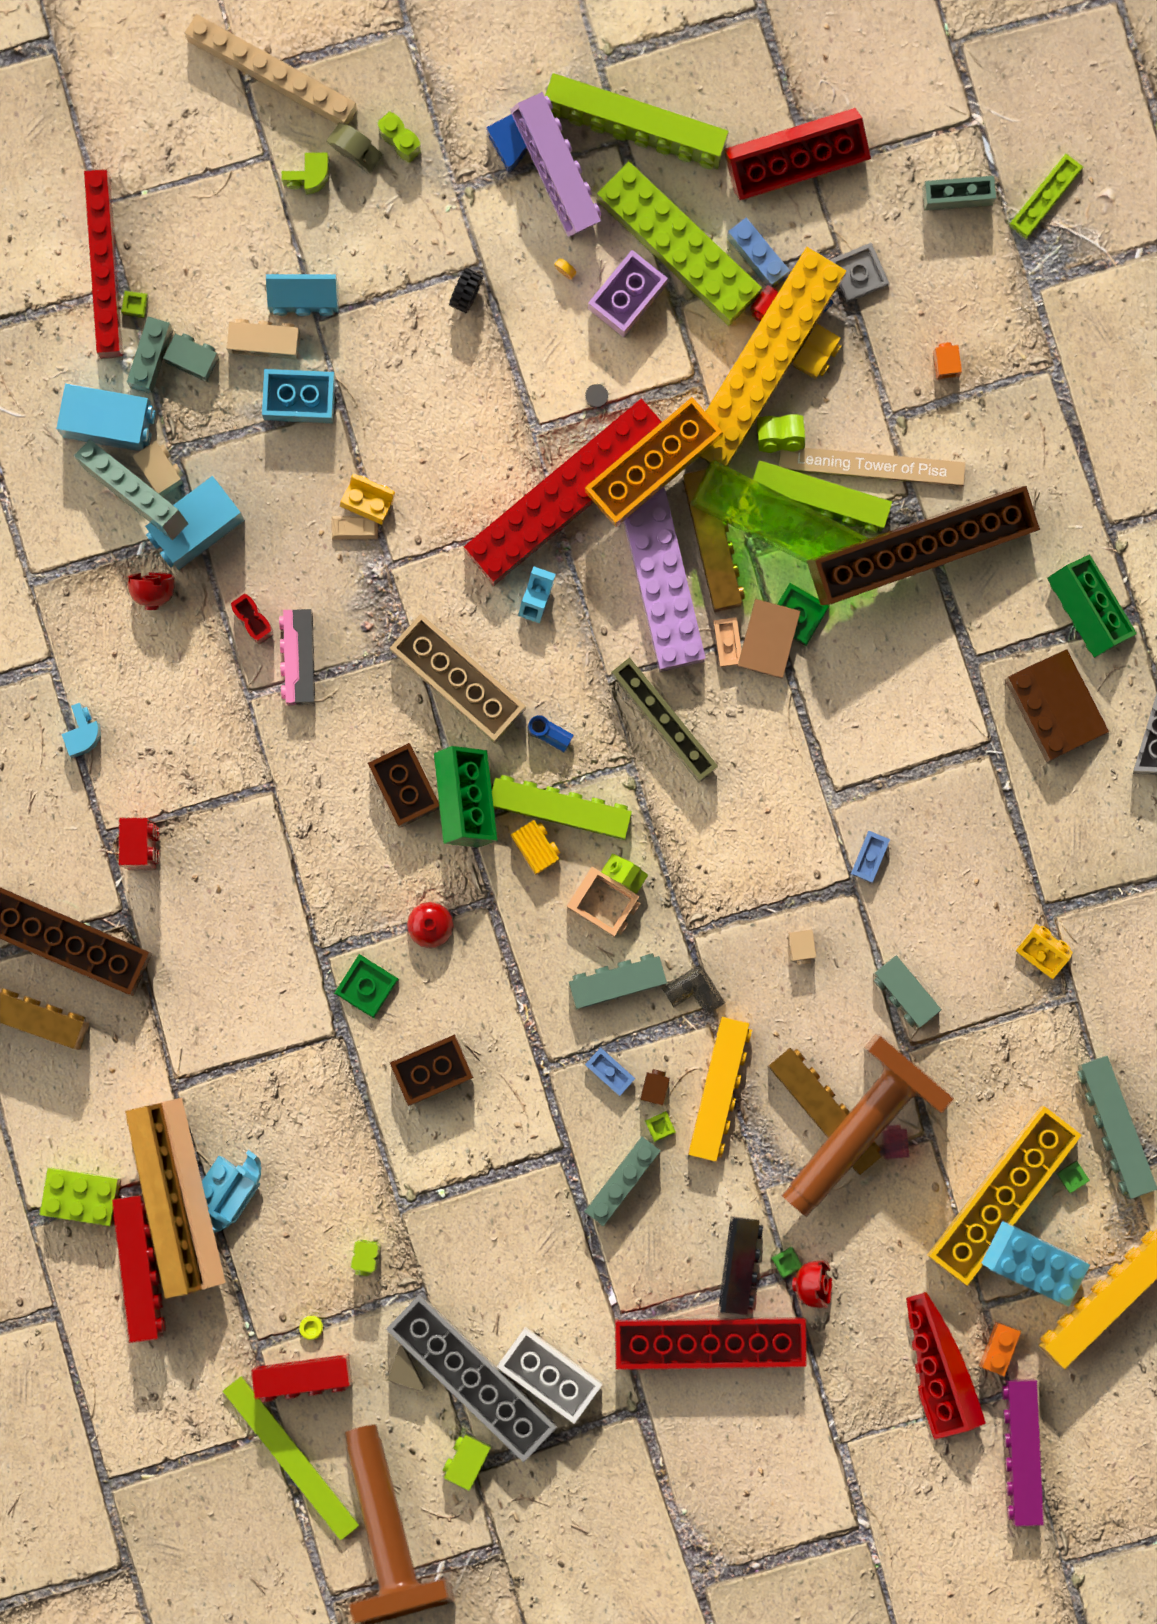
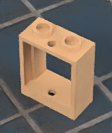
M591 867L568 903L567 908L615 937L617 933L620 935L623 933L628 925L625 919L629 913L634 915L641 903L637 901L640 896ZM596 878L631 899L613 928L578 907Z

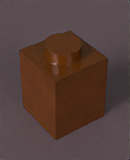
M652 1069V1073H646L640 1100L663 1106L670 1078L665 1077L666 1072Z

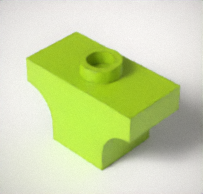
M613 853L601 873L635 894L638 893L648 877V874L636 864Z

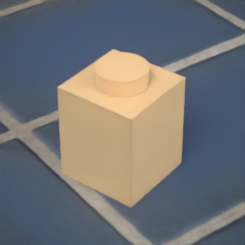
M813 930L788 933L791 961H797L798 965L811 964V959L816 958Z

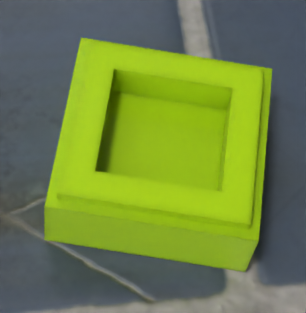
M124 291L121 314L145 318L148 294Z
M666 1111L645 1120L654 1142L676 1133Z

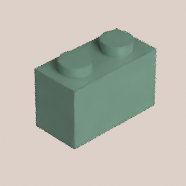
M175 333L163 357L165 363L208 382L219 359L218 354L215 352L216 349L206 343H203L202 346L195 343V339L183 333L180 336Z

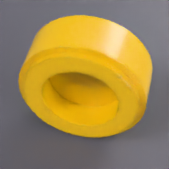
M559 258L555 262L554 267L566 278L571 280L576 275L575 268L563 258Z

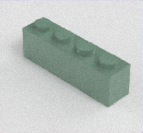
M651 953L641 956L640 962L632 963L631 960L617 963L618 968L609 970V967L605 966L595 969L596 974L586 976L585 972L572 976L573 981H569L576 1009L667 984L660 956L654 957V954Z
M641 1136L584 1212L604 1226L661 1150Z

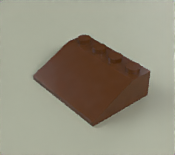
M1067 649L1005 679L1046 763L1109 732Z

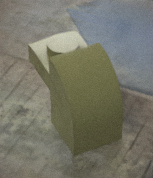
M339 123L326 140L337 152L343 156L350 157L363 170L369 173L383 155L371 144L372 141L346 124Z

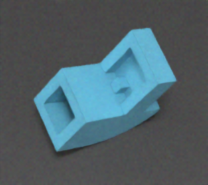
M533 567L519 609V617L540 623L554 585L556 574Z
M81 703L71 706L79 728L61 734L71 758L90 752L96 747L101 736L100 723L97 721L89 723L92 720V716L88 707L84 708Z

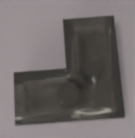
M701 963L661 988L673 1008L694 996L705 1015L726 1003Z

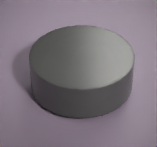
M593 384L587 388L585 400L589 406L601 408L608 401V391L603 385Z

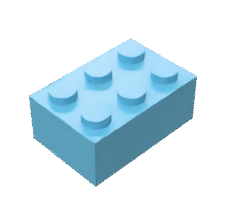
M264 369L263 419L267 421L334 423L336 383L334 372Z

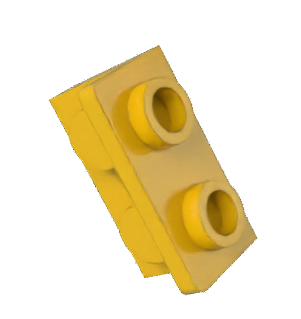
M352 474L350 484L340 501L339 507L382 525L393 504L395 491L385 485L372 482L364 476Z
M1037 924L1033 926L1030 933L1016 949L1017 953L1052 980L1070 960L1073 953L1067 943L1062 940L1058 941L1046 927Z

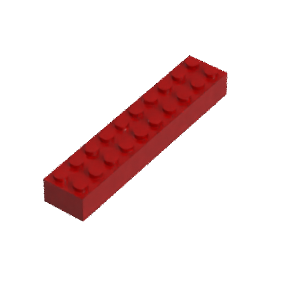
M641 398L464 546V551L495 586L594 502L586 494L585 487L655 429L662 421Z

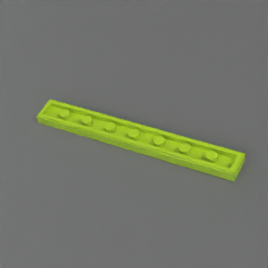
M242 1375L225 1388L223 1393L340 1541L357 1528L360 1524L273 1414L261 1402L260 1398L254 1399V1391Z

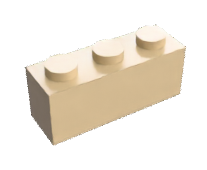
M235 319V322L229 321L226 349L229 354L297 360L300 331L299 328L290 323H282L281 326H275L268 321H258V324L249 323V320Z

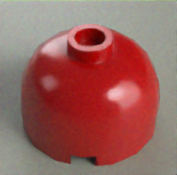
M149 572V575L142 577L141 573L128 576L129 593L133 601L139 605H144L146 610H158L159 605L166 604L172 598L175 588V577H172V574Z
M425 902L416 906L409 914L407 921L408 934L413 942L428 949L437 948L445 944L452 935L454 928L453 918L448 909L435 902Z
M811 1261L804 1264L798 1270L797 1277H794L792 1280L793 1291L797 1292L799 1300L809 1307L827 1308L826 1304L831 1302L832 1278L828 1279L827 1271H831L827 1261Z

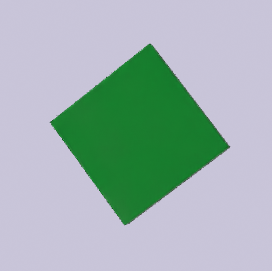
M789 583L777 605L800 611L793 639L804 646H807L830 605H820L819 599Z
M359 954L334 994L374 1019L399 979Z

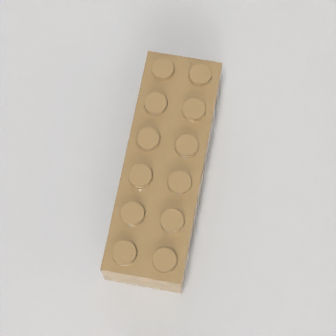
M422 614L412 622L390 647V651L493 743H496L526 710V706Z

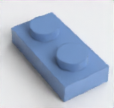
M868 831L851 875L873 883L890 839Z
M601 1047L585 1064L619 1096L635 1080L628 1071Z

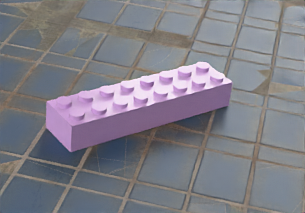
M663 487L623 521L659 672L702 663L706 659L665 487Z

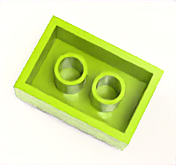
M52 1167L47 1168L40 1215L112 1226L114 1225L112 1199H118L121 1178Z

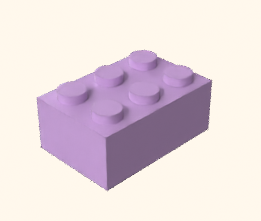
M631 250L588 302V310L624 338L667 286L668 278Z

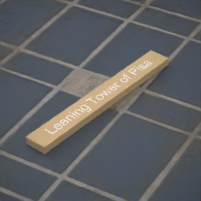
M804 448L795 452L782 449L780 450L779 458L780 467L798 472L952 486L964 485L965 462Z

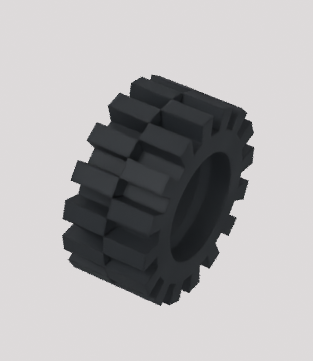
M469 268L464 269L451 295L449 306L467 313L480 290L483 275Z

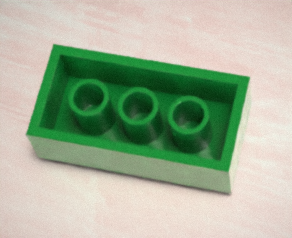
M450 746L434 753L443 843L480 848L498 841L487 750Z

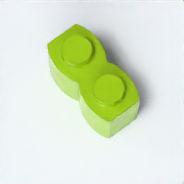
M389 111L377 122L382 139L389 145L394 146L396 153L402 160L410 163L421 153L418 137L411 130L404 127L402 120L395 113Z
M791 414L782 417L764 416L757 418L759 451L773 453L782 449L792 452L804 449L805 430L803 416Z

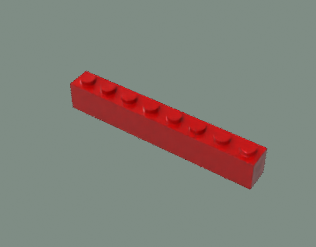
M107 169L84 171L96 353L100 359L123 357L111 177Z

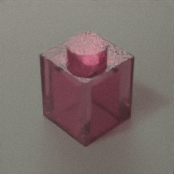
M901 1124L888 1125L887 1130L881 1133L884 1159L909 1157L907 1129H901Z

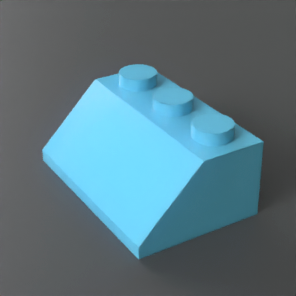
M266 274L267 306L269 312H273V315L285 316L287 312H296V315L309 316L310 313L332 316L333 313H339V284L336 274Z

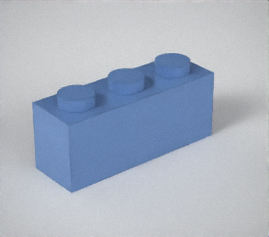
M744 218L728 231L727 239L766 286L769 285L775 288L788 278L790 272L788 267L747 218Z

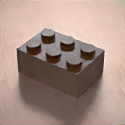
M410 743L368 763L399 828L440 809L435 793Z
M455 1034L389 1062L408 1106L474 1078Z

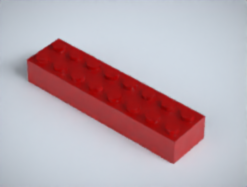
M804 1317L615 1320L616 1369L807 1367L806 1319Z

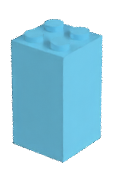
M65 383L56 429L63 438L84 442L90 439L95 444L141 451L151 443L152 434L149 433L150 424H154L156 410H153L149 399L145 397Z
M211 476L173 505L189 523L173 540L151 523L145 527L149 531L146 536L156 549L162 548L163 551L160 554L170 568L175 565L180 570L240 525L245 519L216 479Z

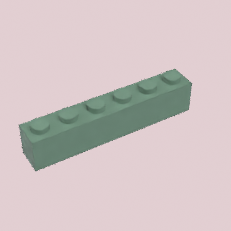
M89 439L74 455L85 471L171 540L189 524L175 506Z
M1108 1055L1078 1065V1079L1081 1085L1085 1084L1088 1093H1085V1098L1089 1107L1093 1106L1096 1115L1093 1116L1096 1127L1098 1129L1101 1128L1104 1134L1101 1140L1105 1150H1110L1113 1158L1110 1160L1113 1172L1119 1174L1121 1182H1118L1122 1195H1126L1128 1199H1133L1157 1190L1155 1180Z

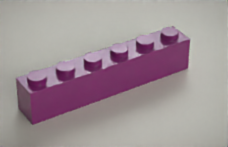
M1006 1380V1386H1002V1398L1007 1401V1409L1003 1410L1004 1424H1008V1433L1004 1434L1005 1448H1009V1457L1005 1458L1006 1472H1010V1481L1006 1482L1007 1496H1011V1506H1007L1008 1520H1012L1014 1526L1044 1525L1037 1380Z

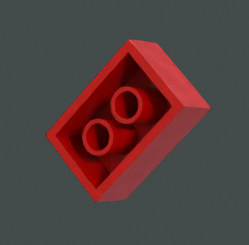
M119 818V866L126 870H156V864L160 863V852L156 849V841L160 840V828L157 827L155 822L149 818Z

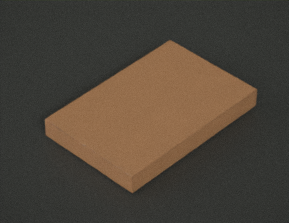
M755 599L737 667L782 679L800 611Z

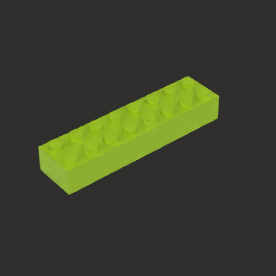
M552 73L545 96H548L552 103L553 109H551L554 118L560 119L562 117L568 119L569 123L575 126H582V124L589 126L592 131L603 134L607 132L613 134L614 138L621 141L626 139L634 141L635 145L642 148H647V146L656 148L658 153L669 155V153L677 155L678 159L685 162H691V160L698 162L701 167L706 169H718L727 144L728 130Z
M629 161L597 193L596 201L726 325L730 326L761 294L762 287Z

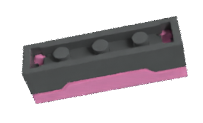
M311 609L283 610V616H279V628L284 630V639H280V653H284L285 662L280 664L281 676H285V686H281L282 700L286 699L287 705H314L313 612Z

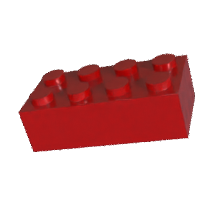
M349 1354L256 1366L251 1370L254 1399L260 1398L261 1402L274 1401L280 1395H284L285 1399L297 1398L302 1392H308V1396L323 1394L324 1389L331 1388L332 1393L346 1391L348 1389L347 1386L352 1384Z

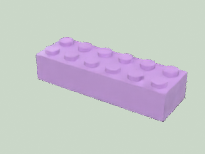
M543 92L517 103L510 109V112L567 236L570 237L600 222L601 211L596 203L593 204L591 200V189L588 183L583 182L581 178V167L578 161H574L571 156V145L567 139L564 140L561 134L562 125L557 117L554 118L551 112L553 107L549 97L544 96Z

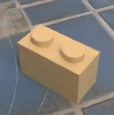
M155 441L134 454L133 458L154 490L163 497L183 484L180 478L183 476V473L177 464L172 466L168 458L171 455L164 444L159 446Z

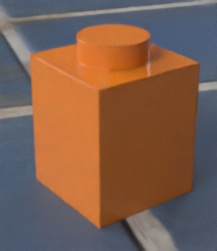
M951 342L939 344L933 351L936 379L960 377L962 368L959 346L952 345Z

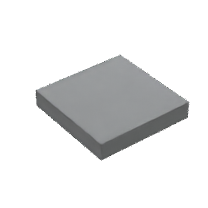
M872 243L830 259L833 263L847 270L844 279L839 285L846 303L890 285Z

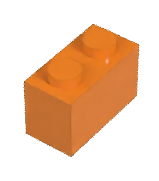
M995 1321L979 1366L1005 1376L1021 1331Z

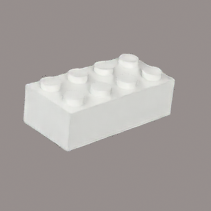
M527 1327L523 1329L497 1365V1368L572 1423L577 1421L602 1386V1382Z

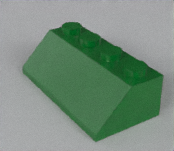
M1090 554L1064 566L1047 577L1051 589L1058 596L1063 609L1068 613L1076 631L1080 633L1086 648L1094 658L1137 634Z

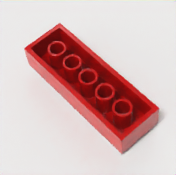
M856 108L724 149L733 191L740 201L871 160L863 118Z
M140 1195L112 1199L129 1343L159 1339L166 1331L165 1317H161L160 1309L163 1308L164 1304L162 1293L158 1294L157 1285L161 1284L159 1270H155L154 1261L157 1258L154 1246L152 1247V1234L147 1218L144 1197Z

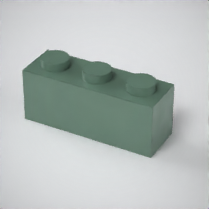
M994 176L925 181L922 188L924 211L992 206L996 200Z
M147 317L127 379L130 388L150 394L153 393L173 330L169 322Z
M897 955L873 973L876 977L873 980L880 990H887L891 995L888 998L896 1009L901 1007L906 1013L903 1017L911 1027L915 1025L917 1028H920L942 1010Z

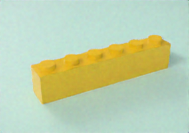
M725 1017L720 1019L688 1155L717 1161V1157L722 1158L725 1144L721 1143L722 1135H727L730 1121L726 1119L728 1111L733 1112L736 1098H733L732 1094L734 1088H739L741 1075L737 1073L739 1065L744 1066L747 1052H743L745 1042H750L752 1029H748L749 1023Z

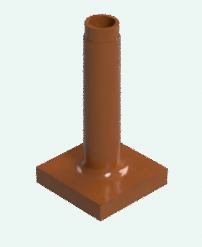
M875 1034L864 1048L882 1063L883 1072L782 1194V1197L805 1217H808L814 1208L819 1206L912 1098L922 1097L941 1113L954 1099L878 1034Z
M377 1424L362 1426L345 1432L348 1456L379 1585V1595L377 1597L349 1604L353 1624H376L454 1603L455 1598L450 1582L440 1579L420 1584L416 1578Z

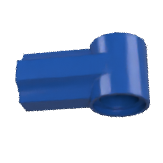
M541 715L532 717L527 726L528 732L532 737L546 742L563 753L574 736ZM535 721L543 722L545 730L541 733L535 732L532 728V723Z

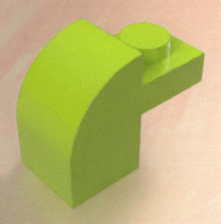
M305 153V171H281L283 186H287L289 189H300L301 186H305L306 195L320 191L326 185L329 178L328 153Z

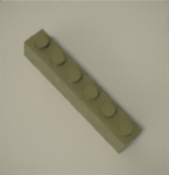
M630 657L611 672L614 680L698 783L718 768L715 761Z

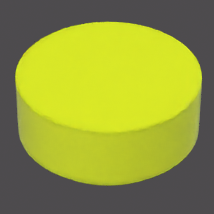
M307 1316L301 1321L299 1331L305 1339L314 1340L322 1334L323 1323L316 1316Z

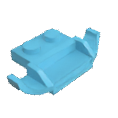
M250 1150L246 1152L247 1159L243 1166L238 1165L235 1167L223 1156H218L202 1180L214 1233L227 1228L232 1223H236L260 1186L261 1162Z

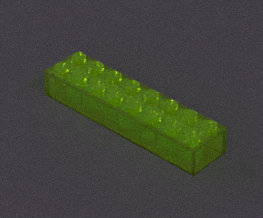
M715 460L709 463L690 503L691 506L805 563L812 558L869 539Z

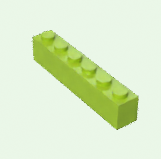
M760 460L750 487V491L754 492L753 495L759 498L766 499L769 496L775 498L776 502L788 506L789 503L798 505V509L804 512L814 510L820 512V516L827 519H833L834 517L843 519L842 523L849 526H855L856 524L865 526L864 530L872 533L883 531L892 505V501Z
M501 775L500 779L495 778L492 797L493 805L496 809L625 840L632 813L626 805L615 803L613 807L605 805V800L592 798L591 801L582 799L583 795L569 792V795L560 794V789L549 786L546 787V790L537 788L536 783L524 781L523 784L514 782L515 778Z

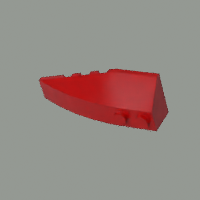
M927 1292L907 1297L909 1324L914 1332L912 1347L916 1351L918 1362L915 1364V1369L920 1377L918 1392L934 1440L970 1431L986 1424L964 1359L940 1312Z

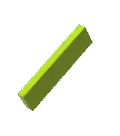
M1065 153L1010 222L1009 226L1027 240L1084 167Z

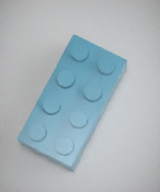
M1002 1221L981 1262L990 1270L1068 1307L1090 1264L1079 1257Z

